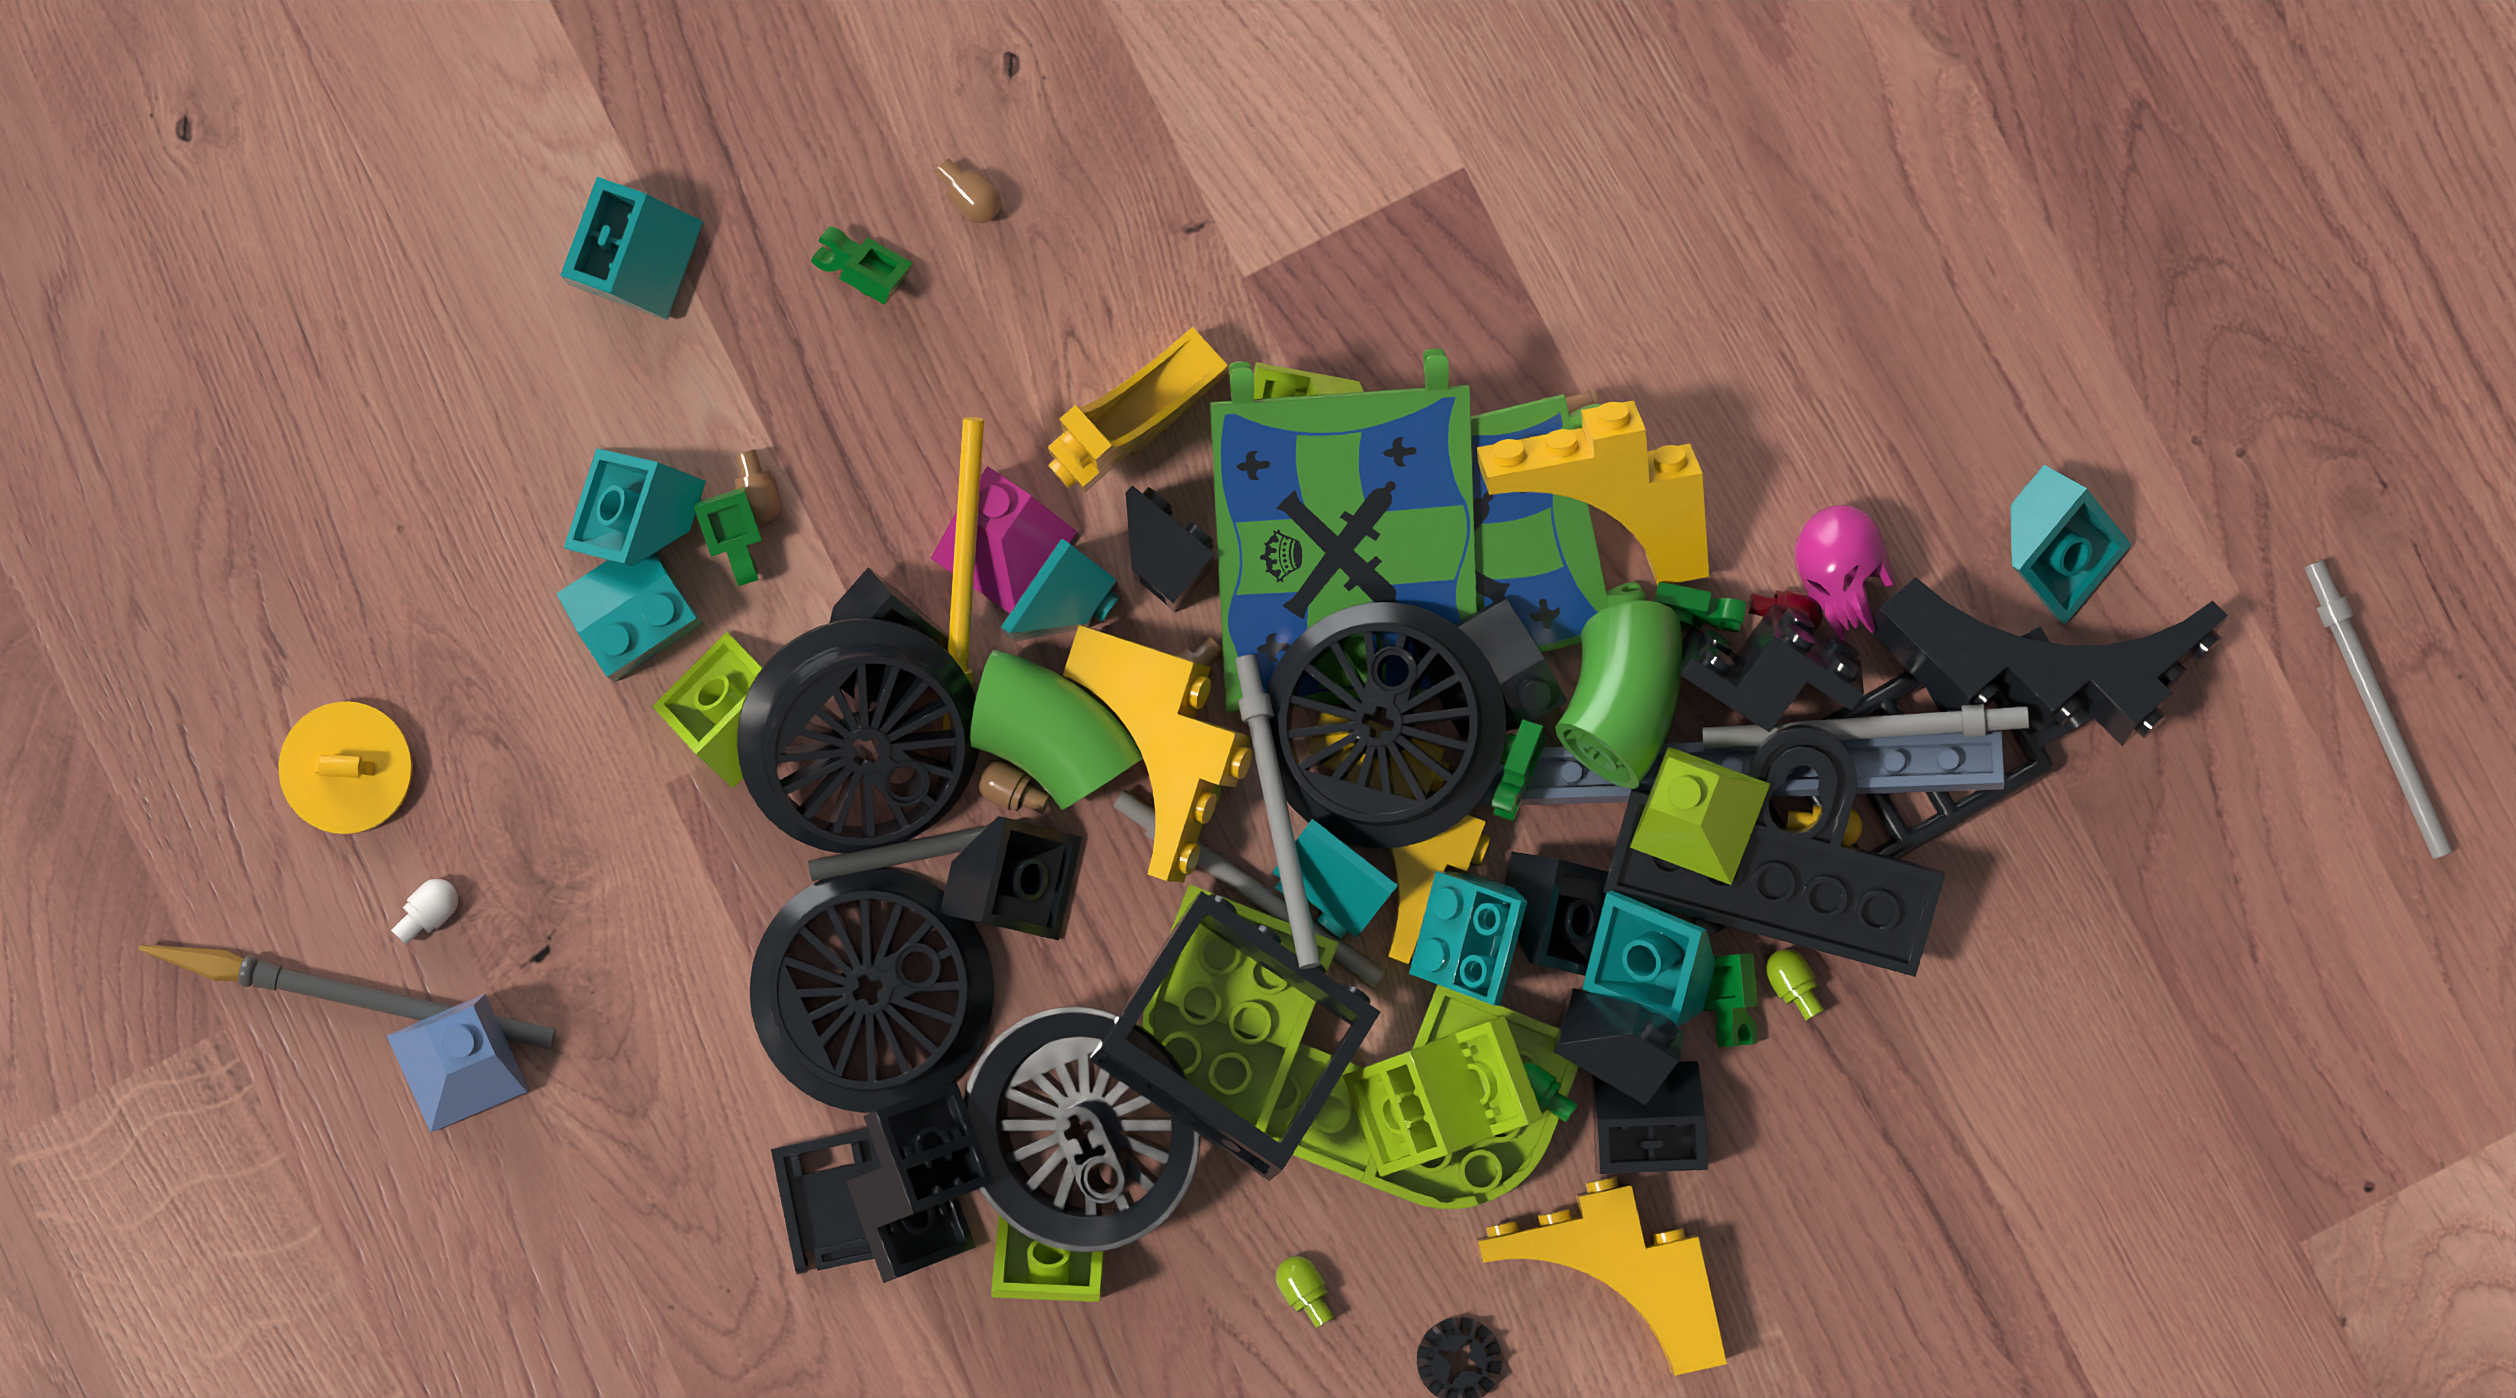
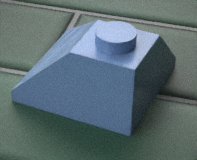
M482 994L387 1035L430 1133L529 1091L486 994Z

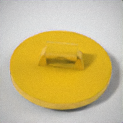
M333 702L322 705L307 713L288 733L279 757L281 788L294 812L308 824L323 831L337 834L365 832L388 820L405 800L413 775L412 753L408 741L399 726L382 711L358 702Z

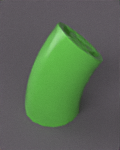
M1641 600L1615 604L1599 611L1586 622L1581 631L1582 665L1579 680L1565 713L1555 726L1557 737L1579 762L1608 782L1629 789H1635L1639 786L1655 762L1668 736L1677 709L1682 684L1680 665L1682 662L1683 645L1679 616L1671 607L1658 602Z
M998 650L992 651L985 665L975 701L970 735L971 747L995 754L1023 769L1046 789L1062 810L1143 759L1139 747L1129 732L1104 706L1080 687L1054 671L1027 659Z

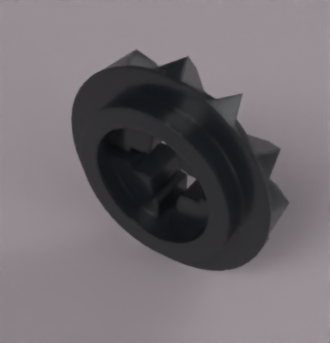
M1453 1317L1438 1322L1423 1336L1417 1351V1369L1423 1384L1438 1398H1482L1498 1381L1503 1358L1496 1337L1486 1326L1470 1318ZM1471 1339L1468 1357L1472 1362H1475V1366L1481 1368L1480 1372L1462 1369L1458 1376L1455 1375L1452 1382H1449L1451 1363L1444 1359L1445 1356L1438 1353V1350L1458 1352L1461 1346H1465L1467 1340Z

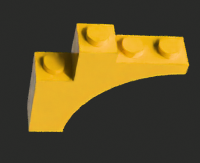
M1192 326L1166 350L1122 384L1099 399L1084 406L1074 405L1059 419L1063 434L1048 446L1049 453L1054 458L1048 465L1049 468L1068 489L1077 483L1086 493L1128 454L1131 453L1135 457L1227 375L1228 365Z
M1634 400L1622 403L1608 402L1599 407L1581 410L1582 428L1573 430L1559 429L1546 435L1519 440L1505 439L1492 445L1477 447L1478 464L1489 495L1509 492L1550 493L1588 503L1608 513L1621 522L1645 549L1646 558L1657 587L1659 582L1674 584L1709 577L1703 473L1690 443L1679 446L1665 445L1656 450L1647 451L1646 429Z
M1079 625L1063 676L1075 680L1100 697L1119 716L1133 736L1148 769L1155 805V838L1148 875L1165 881L1184 883L1186 875H1190L1194 871L1199 860L1200 846L1197 844L1202 825L1209 822L1215 810L1217 800L1216 794L1213 793L1215 785L1236 788L1238 779L1245 777L1252 760V750L1249 749L1251 736L1195 718L1197 708L1201 709L1209 696L1211 681L1207 677L1210 666L1098 629Z
M1321 713L1316 726L1347 723V720ZM1371 720L1368 722V726L1376 730L1375 738H1379L1382 731H1392V728ZM1348 734L1311 738L1306 756L1311 757ZM1411 739L1413 743L1445 768L1449 769L1450 764L1441 761L1444 748L1425 741ZM1355 746L1350 747L1322 764L1335 772ZM1405 749L1402 750L1426 794H1428L1429 790L1437 793L1441 789L1444 780ZM1365 754L1344 779L1345 781L1357 784ZM1391 756L1395 795L1417 801L1393 756ZM1377 758L1369 788L1382 791L1379 759ZM1467 815L1444 833L1414 845L1389 848L1398 885V903L1395 931L1388 958L1409 964L1412 955H1414L1435 872L1444 871L1447 866L1466 873L1470 863L1480 866L1491 836L1482 833L1486 821Z
M1617 1176L1585 1183L1587 1193L1576 1195L1580 1213L1578 1217L1571 1218L1569 1209L1558 1210L1538 1215L1540 1223L1538 1226L1519 1230L1517 1220L1486 1227L1488 1237L1476 1239L1483 1263L1504 1259L1548 1261L1587 1273L1610 1286L1623 1296L1649 1325L1663 1350L1669 1370L1674 1376L1727 1364L1699 1238L1695 1235L1685 1236L1683 1228H1676L1652 1234L1654 1244L1645 1245L1632 1185H1618Z

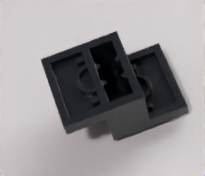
M1772 604L1737 654L1732 651L1734 649L1733 645L1725 637L1713 630H1707L1706 633H1703L1693 626L1682 640L1683 655L1680 665V676L1769 733L1806 682L1851 711L1864 695L1861 660L1857 658L1859 653L1846 641L1842 642L1839 637L1833 636L1828 640L1813 630L1815 627L1813 622L1793 608H1788L1784 612Z
M957 1082L864 1115L865 1123L882 1167L846 1181L883 1283L976 1248L958 1197L994 1183Z

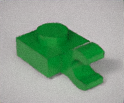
M830 226L820 236L818 242L829 247L832 252L821 246L811 259V262L823 271L834 272L841 269L840 280L884 305L906 280L913 264L868 237L859 245L848 238L843 231Z
M745 487L694 503V509L711 557L727 553L738 587L757 581L758 570L748 545L762 541V535Z
M1753 953L1714 956L1716 964L1703 1011L1716 1010L1717 1025L1715 1037L1718 1047H1732L1757 1044V1027L1752 1017L1746 1011V1007L1758 1006Z

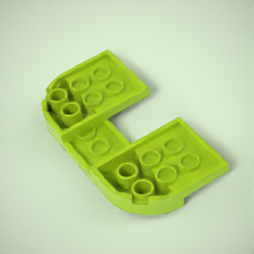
M1189 884L1171 932L1188 905L1201 891L1207 895L1213 893ZM1226 899L1236 908L1238 916L1253 926L1259 924L1271 929L1281 938V945L1296 954L1290 923ZM1199 924L1143 1011V1028L1159 1039L1173 1054L1191 1084L1277 1142L1331 1057L1328 1053L1300 1043L1316 1002L1201 924ZM1314 933L1320 963L1325 967L1327 974L1339 942ZM1437 984L1412 1049L1505 1016L1522 1063L1531 1062L1537 1064L1557 1077L1556 1081L1562 1084L1559 1092L1565 1097L1568 1096L1579 1066L1553 1052L1559 1028L1503 1006H1494ZM1350 1062L1342 1075L1363 1067ZM1341 1076L1293 1155L1422 1206L1437 1209H1464L1494 1200L1508 1193L1527 1178L1543 1157L1559 1118L1546 1110L1542 1115L1543 1119L1492 1136L1451 1154L1380 1177L1344 1078Z

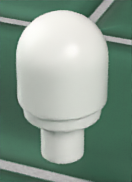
M431 879L423 883L407 899L408 903L403 907L408 914L391 931L407 945L423 928L428 933L434 928L437 930L455 912L458 906V894L454 886L443 879Z

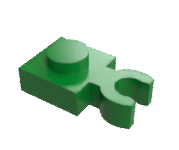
M1663 582L1658 583L1652 599L1653 602L1661 603L1674 610L1679 616L1681 630H1690L1693 626L1701 628L1704 623L1724 631L1739 632L1740 625L1744 622L1747 602L1738 599L1713 598L1709 591Z
M1522 720L1517 735L1508 734L1500 764L1505 765V773L1491 804L1495 808L1494 815L1514 822L1524 791H1528L1546 744L1543 726Z

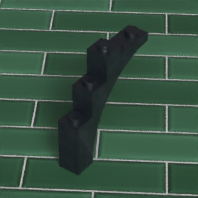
M1915 577L1878 609L1873 619L1875 632L1871 633L1869 630L1868 632L1950 712L1962 711V705L1983 704L1985 709L2001 694L2013 707H2027L2029 722L2041 733L2055 720L2060 725H2064L2082 707L2123 746L2137 733L2141 737L2146 738L2164 721L2166 715L2161 710L2172 694L2169 689L2187 670L2183 664L2193 655L2201 661L2219 644L2222 637L2217 634V631L2228 615L2214 601H2211L2184 621L2147 637L2109 645H2062L2026 639L1986 625L1948 604Z

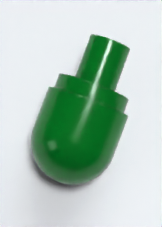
M1523 1062L1542 1115L1548 1110L1566 1123L1578 1105L1559 1092L1562 1084L1556 1081L1557 1077L1537 1064Z

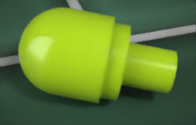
M1781 949L1773 953L1766 964V976L1779 999H1783L1786 1005L1794 1002L1805 1021L1824 1011L1812 991L1818 984L1815 981L1816 976L1805 958L1799 952L1792 949Z
M1291 1256L1283 1260L1277 1268L1275 1279L1280 1292L1289 1306H1293L1296 1312L1304 1309L1316 1329L1333 1319V1314L1322 1298L1328 1293L1325 1288L1326 1283L1315 1265L1309 1259L1302 1256Z

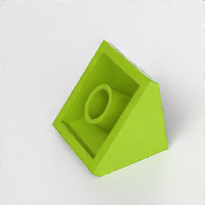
M999 1215L991 1289L992 1298L1101 1301L1104 1251L1077 1252L1048 1246L1024 1235Z

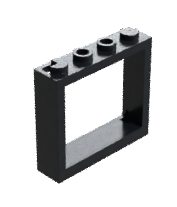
M1201 891L1184 911L1089 1061L1270 1181L1285 1168L1381 1011L1370 1005V998L1360 989L1347 984L1342 986L1327 976L1326 969L1322 964L1309 969H1300L1297 955L1281 945L1282 940L1274 931L1259 924L1253 926L1236 914V908L1228 900L1214 894L1207 895ZM1199 924L1350 1025L1278 1142L1125 1040Z

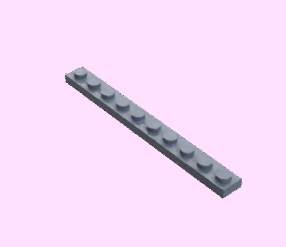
M1986 732V736L1964 738L1963 733L1841 740L1849 750L1855 764L1857 773L1856 794L2004 789L2002 732ZM1703 742L1664 743L1655 762L1636 788L1651 792L1668 746L1747 775L1751 759L1759 746L1704 749ZM1544 747L1528 791H1524L1521 805L1628 802L1631 789L1620 787L1598 776L1579 762L1565 747ZM1499 765L1489 789L1475 807H1492L1491 804L1495 792L1505 773V765ZM1800 765L1794 767L1789 772L1786 782L1774 790L1771 797L1819 796L1817 791L1819 783L1818 774L1809 766Z

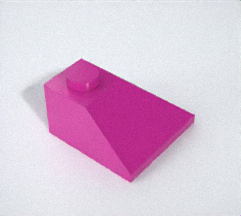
M989 466L982 473L980 481L973 589L1008 613H1011L1060 540L1064 539L1070 544L1078 532L1030 494ZM957 511L930 558L952 574Z

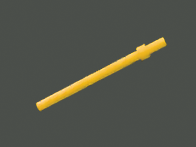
M978 417L963 418L948 653L952 655L962 668L971 687L973 670L968 668L985 420ZM948 713L943 717V730L951 729Z

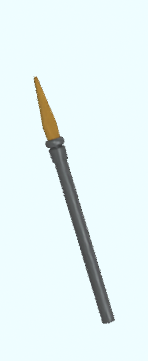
M140 945L138 947L144 953L213 981H238L242 987H250L253 984L255 988L274 991L280 989L420 1021L454 1007L284 969L280 965L263 960L258 962L253 956L241 958L227 950ZM496 1016L506 1040L546 1049L552 1048L556 1033L555 1028Z

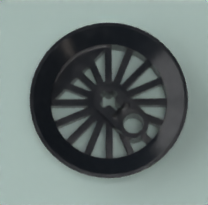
M1392 602L1366 603L1337 611L1321 619L1302 633L1286 650L1278 662L1265 692L1270 695L1274 717L1269 720L1286 801L1308 823L1313 819L1337 839L1349 844L1369 848H1399L1414 845L1444 833L1466 817L1481 801L1498 771L1503 756L1507 727L1506 709L1498 678L1490 662L1476 643L1459 627L1447 619L1417 606ZM1376 634L1398 635L1395 647L1389 646L1378 651ZM1360 636H1364L1368 667L1366 685L1342 643ZM1410 638L1431 647L1420 663L1413 654L1407 651ZM1330 650L1334 651L1359 696L1358 699L1315 666L1317 661ZM1442 656L1456 674L1417 695L1421 680L1439 657ZM1393 658H1403L1409 667V675L1406 681L1395 687L1387 686L1382 678V669L1385 663ZM1306 675L1312 676L1349 705L1351 709L1298 696V690ZM1462 684L1468 707L1413 713V711ZM1297 706L1345 719L1347 723L1292 729L1293 707ZM1384 707L1387 709L1386 718L1393 721L1394 726L1392 731H1382L1380 737L1375 738L1376 730L1368 726V722L1371 716L1380 717ZM1466 718L1470 720L1467 742L1415 728V725ZM1348 734L1346 737L1299 762L1293 740ZM1414 738L1464 752L1463 758L1454 774L1413 743L1411 739ZM1355 746L1331 777L1310 771L1350 747ZM1405 749L1447 783L1429 798L1402 750ZM1365 754L1357 784L1344 781ZM1391 756H1393L1417 801L1395 795ZM1377 758L1379 759L1382 791L1369 788Z
M873 618L846 619L821 625L803 633L782 647L767 661L751 684L742 705L737 728V753L743 779L759 809L774 825L790 837L814 848L834 853H850L909 841L941 820L957 803L968 786L979 755V749L971 747L970 740L976 696L968 678L952 655L932 638L914 628L897 622ZM865 664H885L868 711ZM903 669L916 675L886 709L899 670ZM852 673L854 677L855 712H852L840 688ZM929 685L941 697L902 717ZM831 696H833L843 716L842 719L824 705ZM948 713L951 729L910 733ZM816 714L833 729L810 723L809 721ZM797 735L821 741L818 743L789 745ZM857 739H861L864 742L871 739L879 754L878 758L875 760L872 752L863 745L859 744L854 747V742ZM950 746L947 762L917 754L914 750ZM819 759L779 780L776 763ZM902 767L914 769V773L908 781L901 784L890 782L892 774L897 769ZM928 773L940 776L931 791H929L930 778ZM827 775L800 806L788 795ZM860 781L862 826H845L844 823ZM842 784L829 822L814 816ZM872 784L882 792L895 817L894 819L879 824L874 823ZM917 804L906 813H904L901 807Z
M878 868L819 880L795 895L773 918L762 936L752 964L750 977L751 1013L756 1032L768 1057L784 1077L799 1090L815 1100L835 1108L860 1113H872L951 1084L973 1060L984 1040L992 1016L994 1003L993 969L988 950L975 923L970 920L940 914L945 893L943 890L914 875ZM872 900L893 902L895 906L875 957ZM860 901L863 957H860L837 908L840 905ZM907 907L924 917L926 921L901 949L889 955L905 908ZM828 912L851 963L844 960L808 927L822 914ZM934 927L948 945V948L940 952L929 945L920 944ZM800 934L842 971L841 974L789 956L788 954ZM916 952L927 954L933 964L930 977L920 983H914L909 980L904 970L907 958ZM953 957L959 980L940 981L944 972L943 961ZM789 967L836 983L837 986L798 988ZM865 976H868L871 981H881L883 983L884 989L877 993L879 1002L875 1005L869 999L860 1000L858 998L857 992L863 988L861 979ZM959 991L956 1015L911 999L922 993ZM837 997L836 1001L811 1013L804 1002V999ZM899 1007L952 1025L942 1044L939 1046L900 1011ZM843 1010L841 1015L820 1036L814 1022ZM890 1017L897 1021L932 1053L918 1067L912 1068L889 1019ZM853 1019L835 1068L826 1046ZM877 1023L880 1024L903 1073L900 1076L886 1080L879 1079ZM863 1024H866L868 1081L845 1077Z
M1081 1006L1058 1007L1033 1014L1012 1025L1000 1034L980 1057L968 1081L963 1099L994 1180L993 1184L980 1188L986 1200L1004 1220L1024 1235L1054 1248L1077 1252L1105 1251L1130 1244L1146 1236L1163 1223L1180 1204L1188 1191L1197 1167L1201 1142L1200 1134L1171 1115L1170 1117H1120L1152 1102L1141 1095L1113 1107L1129 1087L1119 1081L1107 1094L1113 1076L1103 1069H1100L1095 1083L1094 1063L1089 1061V1059L1118 1015L1098 1008ZM1136 1023L1125 1040L1189 1082L1182 1067L1165 1045L1148 1030ZM1078 1059L1079 1079L1071 1064V1061ZM1056 1069V1072L1060 1078L1061 1083L1058 1082L1048 1071ZM1032 1079L1052 1099L1023 1088L1019 1084ZM1009 1099L1052 1117H1007ZM1090 1120L1094 1129L1083 1131L1079 1122ZM1009 1131H1055L1054 1134L1015 1151L1009 1135ZM1129 1131H1171L1170 1148ZM1060 1143V1147L1030 1177L1019 1160ZM1129 1149L1165 1163L1160 1177L1157 1178ZM1066 1157L1068 1164L1056 1198H1054L1039 1185ZM1100 1163L1109 1164L1115 1169L1118 1176L1117 1186L1109 1185L1102 1179L1099 1171ZM1076 1181L1085 1195L1086 1209L1069 1204ZM1137 1181L1148 1193L1134 1202L1129 1189ZM1115 1199L1118 1208L1102 1210L1103 1203L1112 1202Z

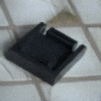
M868 1129L771 1149L796 1274L808 1273V1259L805 1251L813 1249L818 1271L874 1259L846 1181L882 1167ZM851 1143L855 1164L809 1174L805 1173L802 1153Z

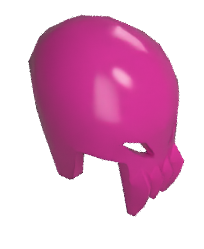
M1834 505L1826 507L1814 514L1805 523L1795 543L1794 564L1809 597L1816 600L1822 607L1830 626L1843 642L1845 641L1843 626L1848 631L1851 622L1854 628H1857L1859 619L1871 633L1875 632V625L1865 587L1867 577H1879L1887 588L1896 587V583L1877 523L1866 512L1853 506Z

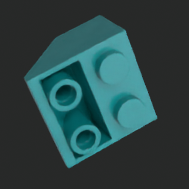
M597 176L560 276L569 286L668 321L704 221L648 194Z
M1436 871L1409 974L1488 1004L1500 1006L1527 901L1515 888L1473 873Z

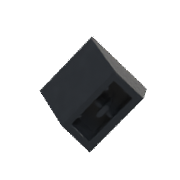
M1132 485L1125 493L1131 565L1134 578L1171 610L1176 612L1216 565L1215 554L1211 551L1214 548L1212 545L1214 541L1191 521H1188L1182 527L1172 519V506L1152 488L1147 487L1141 493Z
M1698 1061L1678 1062L1646 1105L1591 1074L1596 1173L1615 1174L1708 1170L1706 1115Z

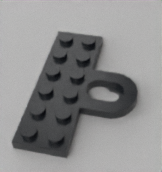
M1793 725L1769 735L1756 749L1751 759L1747 776L1769 783L1770 786L1732 885L1630 848L1650 795L1649 791L1638 788L1631 789L1603 893L1612 890L1647 905L1916 977L1945 873L1935 868L1842 844L1856 794L1857 773L1849 750L1834 734L1816 726ZM1800 765L1809 766L1816 771L1819 777L1817 791L1822 801L1821 811L1817 819L1808 827L1798 830L1787 829L1777 824L1771 817L1769 800L1774 790L1786 782L1789 772L1794 767Z

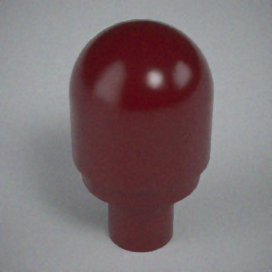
M1777 590L1774 598L1756 593L1751 594L1748 614L1763 617L1771 605L1774 604L1784 612L1788 608H1793L1804 614L1815 625L1814 631L1821 625L1823 619L1822 607L1807 594L1785 590L1784 592Z

